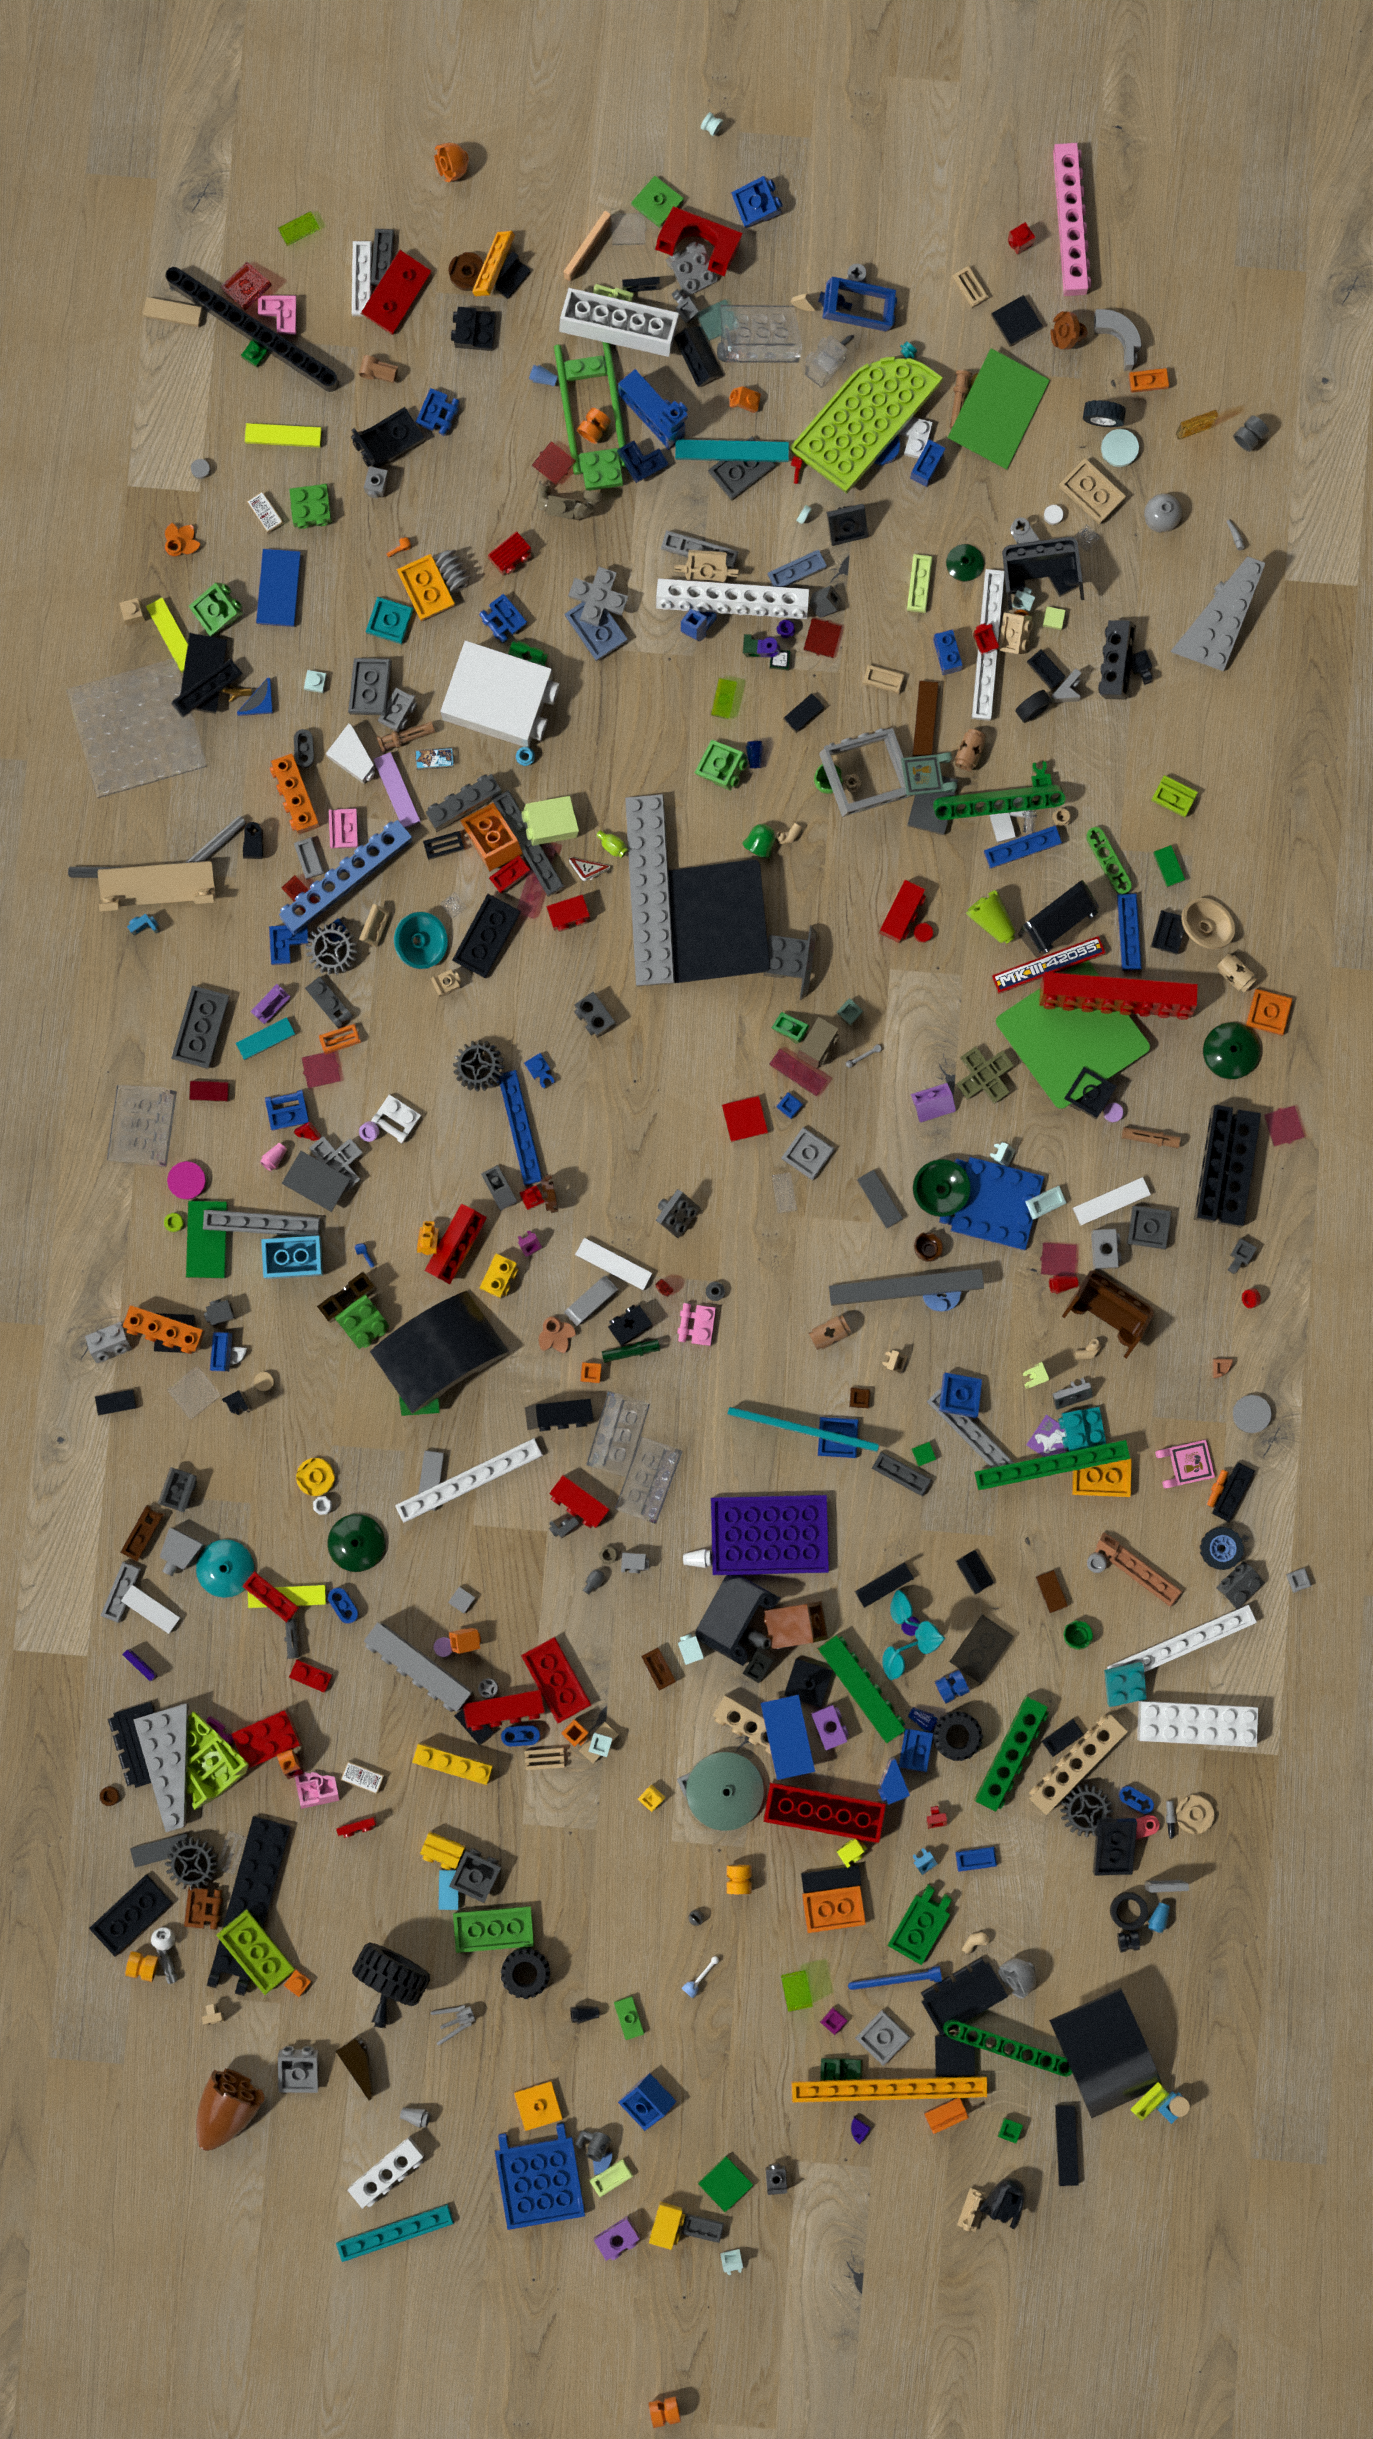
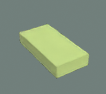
M621 2159L589 2181L599 2197L633 2177V2174L624 2159Z

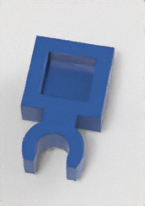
M541 1053L524 1062L534 1080L538 1077L540 1078V1085L543 1089L546 1088L544 1084L545 1079L551 1080L552 1084L555 1083L554 1078L546 1073L550 1068Z

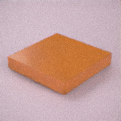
M1255 989L1246 1026L1283 1036L1293 998Z

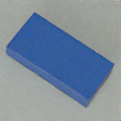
M213 1332L210 1371L229 1372L232 1333Z
M994 1846L955 1852L958 1872L997 1866Z

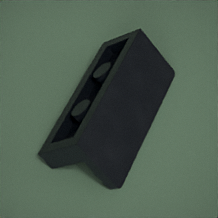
M701 327L685 328L674 337L697 387H703L710 380L724 376Z
M903 1562L854 1592L865 1608L913 1580L914 1577L909 1571L907 1564Z

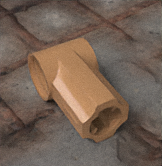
M364 355L358 375L370 380L376 378L394 383L397 378L398 366L380 362L379 359L373 356Z

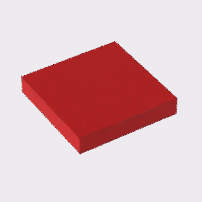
M759 1096L722 1105L731 1142L768 1133Z

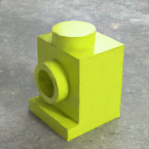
M853 1838L838 1848L836 1852L848 1868L850 1867V1861L855 1863L863 1857L862 1853L867 1847L862 1840L857 1841V1839Z

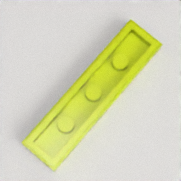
M246 423L245 444L320 448L322 429L321 427Z
M160 598L147 605L146 608L181 673H183L187 642L163 598Z
M326 1585L274 1587L297 1606L326 1605ZM248 1592V1608L267 1607Z

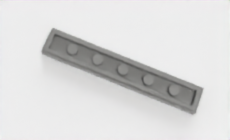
M204 1210L203 1230L304 1237L319 1236L320 1218Z
M941 1388L927 1401L991 1468L1014 1463L970 1417L939 1411Z

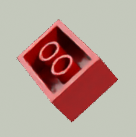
M288 1709L231 1733L240 1756L249 1764L248 1769L276 1757L277 1754L302 1745Z

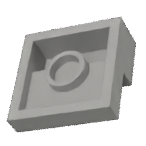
M286 2046L279 2050V2092L318 2093V2050H314L311 2046L303 2047L302 2050H294V2047Z

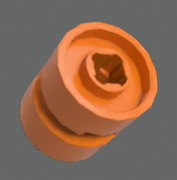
M592 407L585 416L586 421L581 422L577 432L589 442L597 444L602 437V431H606L611 420L606 414Z
M676 2396L666 2398L664 2402L660 2400L649 2402L653 2428L665 2426L666 2422L670 2425L681 2422Z

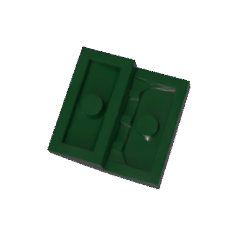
M821 2058L820 2081L862 2080L863 2059Z

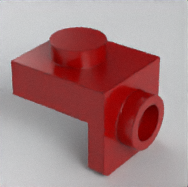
M986 623L978 625L976 630H974L973 636L980 654L984 655L999 649L993 632V625H987Z

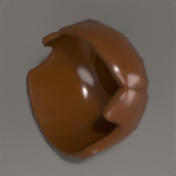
M923 1232L915 1239L914 1251L916 1256L922 1261L931 1262L937 1260L942 1255L943 1244L941 1239L934 1233Z

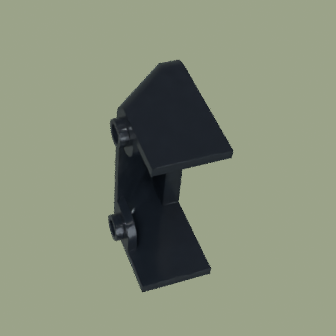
M1064 537L1008 545L1003 549L1002 556L1009 610H1013L1011 594H1016L1017 590L1022 592L1025 588V580L1062 575L1066 585H1079L1080 598L1085 600L1079 548L1075 538Z
M1081 880L1027 921L1020 929L1018 935L1037 958L1042 952L1046 954L1053 949L1052 944L1080 921L1087 917L1092 919L1099 913L1097 911L1099 905L1086 883Z

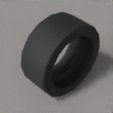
M1040 690L1024 700L1016 708L1015 712L1022 722L1026 723L1043 713L1053 701L1045 690Z
M1124 1892L1113 1899L1110 1905V1915L1118 1927L1124 1930H1135L1145 1923L1148 1917V1907L1141 1896L1133 1892ZM1127 1899L1136 1901L1140 1907L1139 1918L1131 1923L1122 1921L1118 1915L1120 1903Z

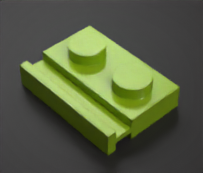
M1164 775L1151 801L1185 818L1198 792Z

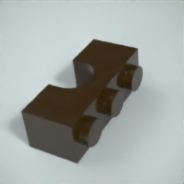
M361 1272L349 1281L348 1285L341 1291L331 1295L317 1307L327 1321L332 1323L335 1320L334 1317L364 1294L366 1296L370 1294L376 1287L368 1276Z

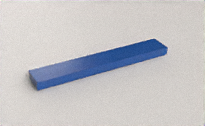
M517 1071L505 1072L503 1076H498L524 1186L541 1182L543 1178Z

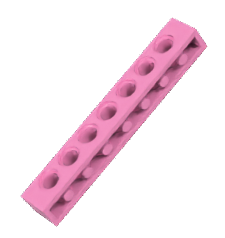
M1077 143L1055 144L1053 159L1064 296L1086 295L1088 288H1091V277H1087L1090 262L1089 258H1086L1088 240L1084 239V234L1087 233V224L1083 222L1085 204H1082L1081 197H1084V186H1080V179L1083 178V170L1079 168L1081 149H1078ZM1064 163H1071L1073 167L1068 168ZM1072 181L1074 185L1068 186L1065 182ZM1067 199H1073L1076 203L1069 204ZM1074 217L1077 221L1070 222L1068 218ZM1076 235L1078 240H1071L1069 236ZM1077 253L1080 257L1074 259L1070 254ZM1078 271L1081 276L1075 277L1072 272Z

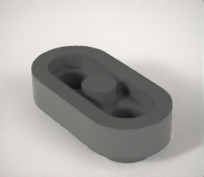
M306 729L298 730L294 735L295 761L301 768H308L314 762L313 736ZM303 737L307 738L306 743L301 742ZM303 756L308 757L306 762L301 760Z

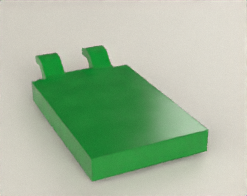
M928 1884L922 1896L915 1894L887 1944L888 1947L920 1965L923 1964L950 1916L946 1909L952 1900L946 1894L943 1895L940 1903L930 1899L935 1889Z

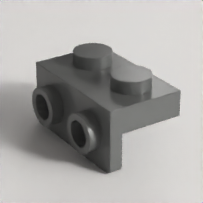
M170 1467L158 1504L184 1513L185 1509H188L190 1505L191 1492L196 1488L197 1476Z
M1243 1561L1216 1588L1238 1609L1265 1582L1251 1566Z

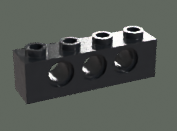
M1108 620V626L1105 628L1104 662L1101 664L1102 678L1098 685V691L1105 699L1127 700L1136 625L1131 621ZM1121 638V642L1115 645L1116 641ZM1116 657H1119V660L1116 663H1113V660ZM1117 675L1116 680L1111 682V678Z

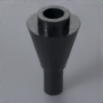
M381 1994L380 2003L371 2020V2023H375L374 2027L386 2028V2025H390L389 2008L387 2005L388 1997Z

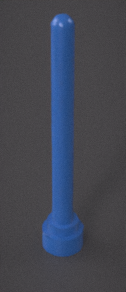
M934 1966L932 1969H928L929 1971L850 1982L848 1988L856 1990L928 1979L935 1983L942 1982L940 1966Z

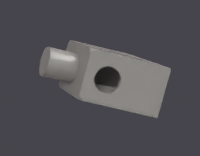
M170 1527L160 1554V1558L167 1561L162 1572L173 1577L177 1567L186 1570L205 1544Z

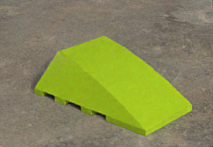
M192 1712L188 1716V1771L186 1772V1782L188 1785L187 1792L191 1794L193 1799L192 1805L194 1810L222 1795L244 1776L249 1764L196 1712Z

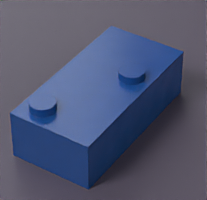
M636 369L618 383L619 396L668 450L676 444V439L681 440L685 436V423L680 425L671 434L658 421V414L662 413L671 403L667 399L663 400ZM675 412L671 413L672 416H677Z

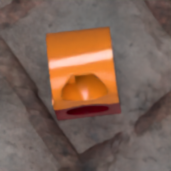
M293 1749L277 1754L280 1767L287 1779L304 1774L300 1757L294 1753Z

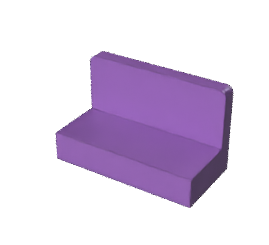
M947 1083L911 1094L919 1122L956 1111L953 1095Z

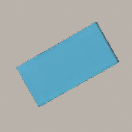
M439 1870V1910H458L459 1891L449 1887L456 1870Z

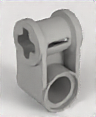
M1020 517L1014 520L1010 527V532L1017 544L1040 541L1025 518ZM1017 525L1024 527L1022 531L1021 529H1016Z

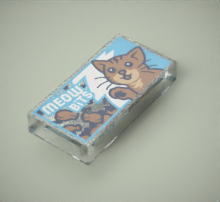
M453 747L415 750L416 770L454 768Z

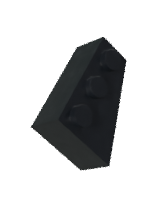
M591 1398L535 1404L525 1407L527 1430L539 1429V1432L550 1431L551 1427H558V1430L569 1429V1425L576 1424V1428L587 1427V1423L593 1422Z

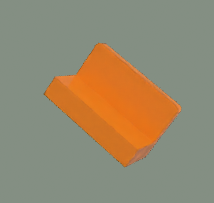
M954 2098L924 2112L933 2134L969 2118L960 2098Z

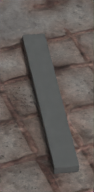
M982 1269L832 1285L829 1286L831 1306L979 1290L984 1289Z

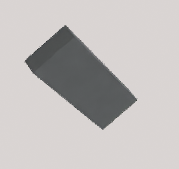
M375 229L371 285L373 286L379 284L392 263L394 230Z
M874 1170L857 1179L886 1229L903 1219Z
M880 1452L871 1468L922 1497L931 1482L930 1478L883 1452Z
M188 1833L130 1848L134 1867L166 1860L167 1854L173 1855L170 1852L171 1847L177 1850L175 1846L177 1841L182 1846V1839L186 1838L187 1843H189ZM188 1848L181 1852L188 1854L192 1852V1849Z

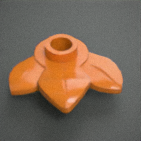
M171 523L166 528L165 537L167 541L165 543V550L170 556L176 557L182 553L192 554L200 547V543L193 540V525H186L178 529ZM173 545L178 546L177 550H172L171 547Z

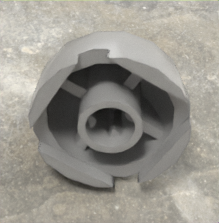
M1162 493L1155 495L1148 501L1144 509L1145 522L1150 529L1156 532L1172 531L1177 527L1182 517L1180 502L1170 494Z
M1014 1958L999 1967L998 1973L1002 1982L1007 1988L1010 1985L1014 1989L1012 1993L1016 1997L1024 1999L1035 1988V1968L1030 1962Z

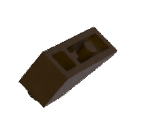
M355 2036L338 2048L336 2053L369 2101L374 2095L368 2051L366 2050L368 2046L363 2038L359 2039Z

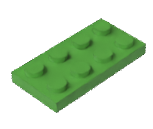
M531 1906L453 1913L456 1953L534 1946Z

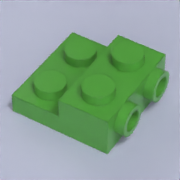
M327 484L289 489L294 527L305 529L309 525L326 526L332 522Z
M214 583L189 605V608L206 632L212 637L243 614L241 611L242 604L237 599L231 597L230 593L232 591L226 584Z
M711 739L694 773L699 777L712 781L717 786L731 791L739 783L740 778L738 776L741 770L744 771L747 768L748 757L742 751Z
M366 1294L334 1317L358 1349L370 1346L372 1339L376 1336L384 1335L390 1326Z

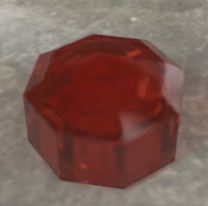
M660 1279L655 1284L658 1292L665 1297H669L674 1292L663 1279Z

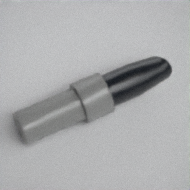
M1166 1801L1169 1838L1173 1839L1175 1837L1176 1823L1174 1801Z

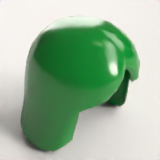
M757 824L752 828L742 845L745 849L759 857L769 858L776 840L775 832L766 824Z

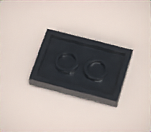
M1135 1818L1097 1819L1093 1863L1094 1876L1133 1875L1137 1820Z

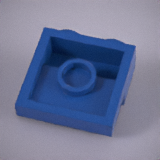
M762 176L731 192L744 227L748 228L761 220L767 221L782 213L780 208L783 207L780 198L774 194L776 186L772 179L769 180L767 177Z

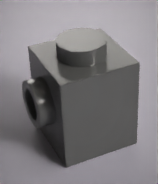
M220 1299L209 1302L210 1306L206 1307L207 1312H204L207 1323H211L212 1326L235 1320L229 1300L222 1302Z

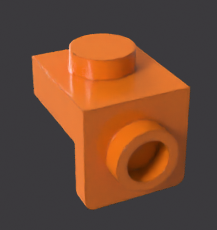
M744 386L735 388L729 397V407H740L755 413L758 410L761 394Z

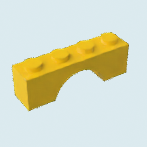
M418 1743L412 1761L414 1764L484 1785L488 1784L493 1769L492 1764L458 1756L422 1743Z

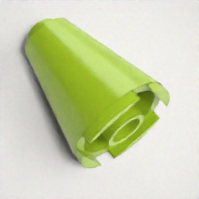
M993 890L988 893V898L982 897L975 902L966 914L998 942H1005L1007 944L1015 938L1014 934L1016 931L997 890Z

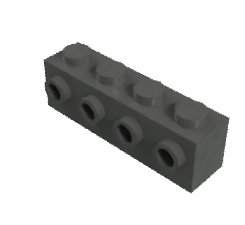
M485 774L477 779L478 782L475 784H467L456 795L452 793L444 798V802L440 804L434 803L428 807L426 815L436 832L502 794L492 774L488 776Z

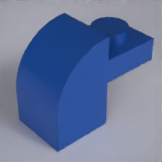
M690 609L681 620V632L697 641H702L706 637V631L717 619V614Z

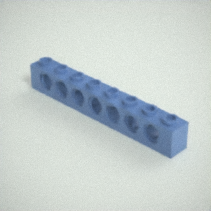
M398 820L394 823L392 821L383 828V832L374 834L369 839L370 842L365 846L360 845L354 851V855L350 858L348 856L339 863V867L335 870L333 868L324 875V879L321 881L317 880L310 886L311 889L309 891L300 893L295 898V902L291 905L286 904L281 908L279 917L294 936L412 842V836ZM391 837L394 839V842L388 845L384 843V839ZM372 849H377L380 852L377 856L369 854ZM357 861H363L365 863V865L362 868H357L354 866L355 862ZM346 872L350 877L347 880H342L339 877L340 874ZM332 884L335 886V889L332 892H328L325 890V886ZM313 896H318L320 901L313 904L310 902V899ZM298 908L306 910L301 916L297 915L295 911Z

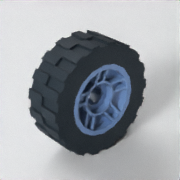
M1226 1527L1213 1528L1202 1538L1200 1554L1204 1562L1214 1569H1231L1241 1561V1557L1244 1554L1243 1540L1233 1529ZM1220 1545H1223V1546L1226 1547V1548L1224 1549V1552H1220V1551H1219L1218 1548H1219Z

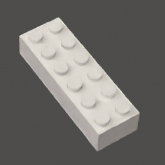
M569 288L560 317L559 332L669 357L678 325L679 313Z
M1153 1701L1138 1702L1137 1740L1257 1747V1707Z

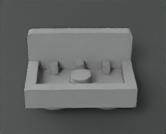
M396 688L388 701L386 716L381 715L378 722L398 733L400 729L405 728L409 713L414 712L417 706L416 697L414 695L410 696Z
M121 1322L85 1336L90 1354L96 1363L104 1362L132 1349Z

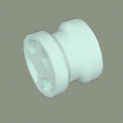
M709 112L701 124V129L709 131L710 135L714 137L720 130L723 120L715 118L714 114Z

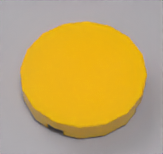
M310 1458L299 1466L296 1481L300 1490L305 1494L321 1496L332 1488L335 1474L332 1466L327 1461L320 1458Z

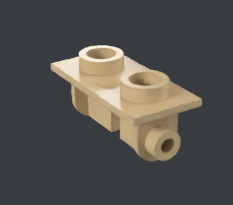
M970 2188L957 2226L963 2227L964 2230L969 2232H976L982 2215L979 2209L989 2194Z

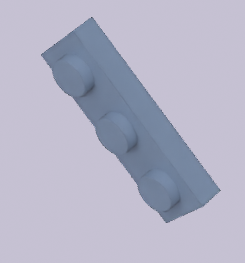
M818 549L768 572L767 575L773 587H786L826 569L827 565Z

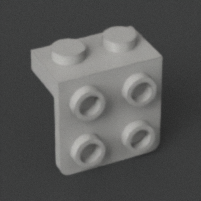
M690 243L683 251H675L673 256L669 255V258L665 259L668 267L673 269L678 283L686 296L717 281L716 273L707 270L710 259L704 246L700 243Z

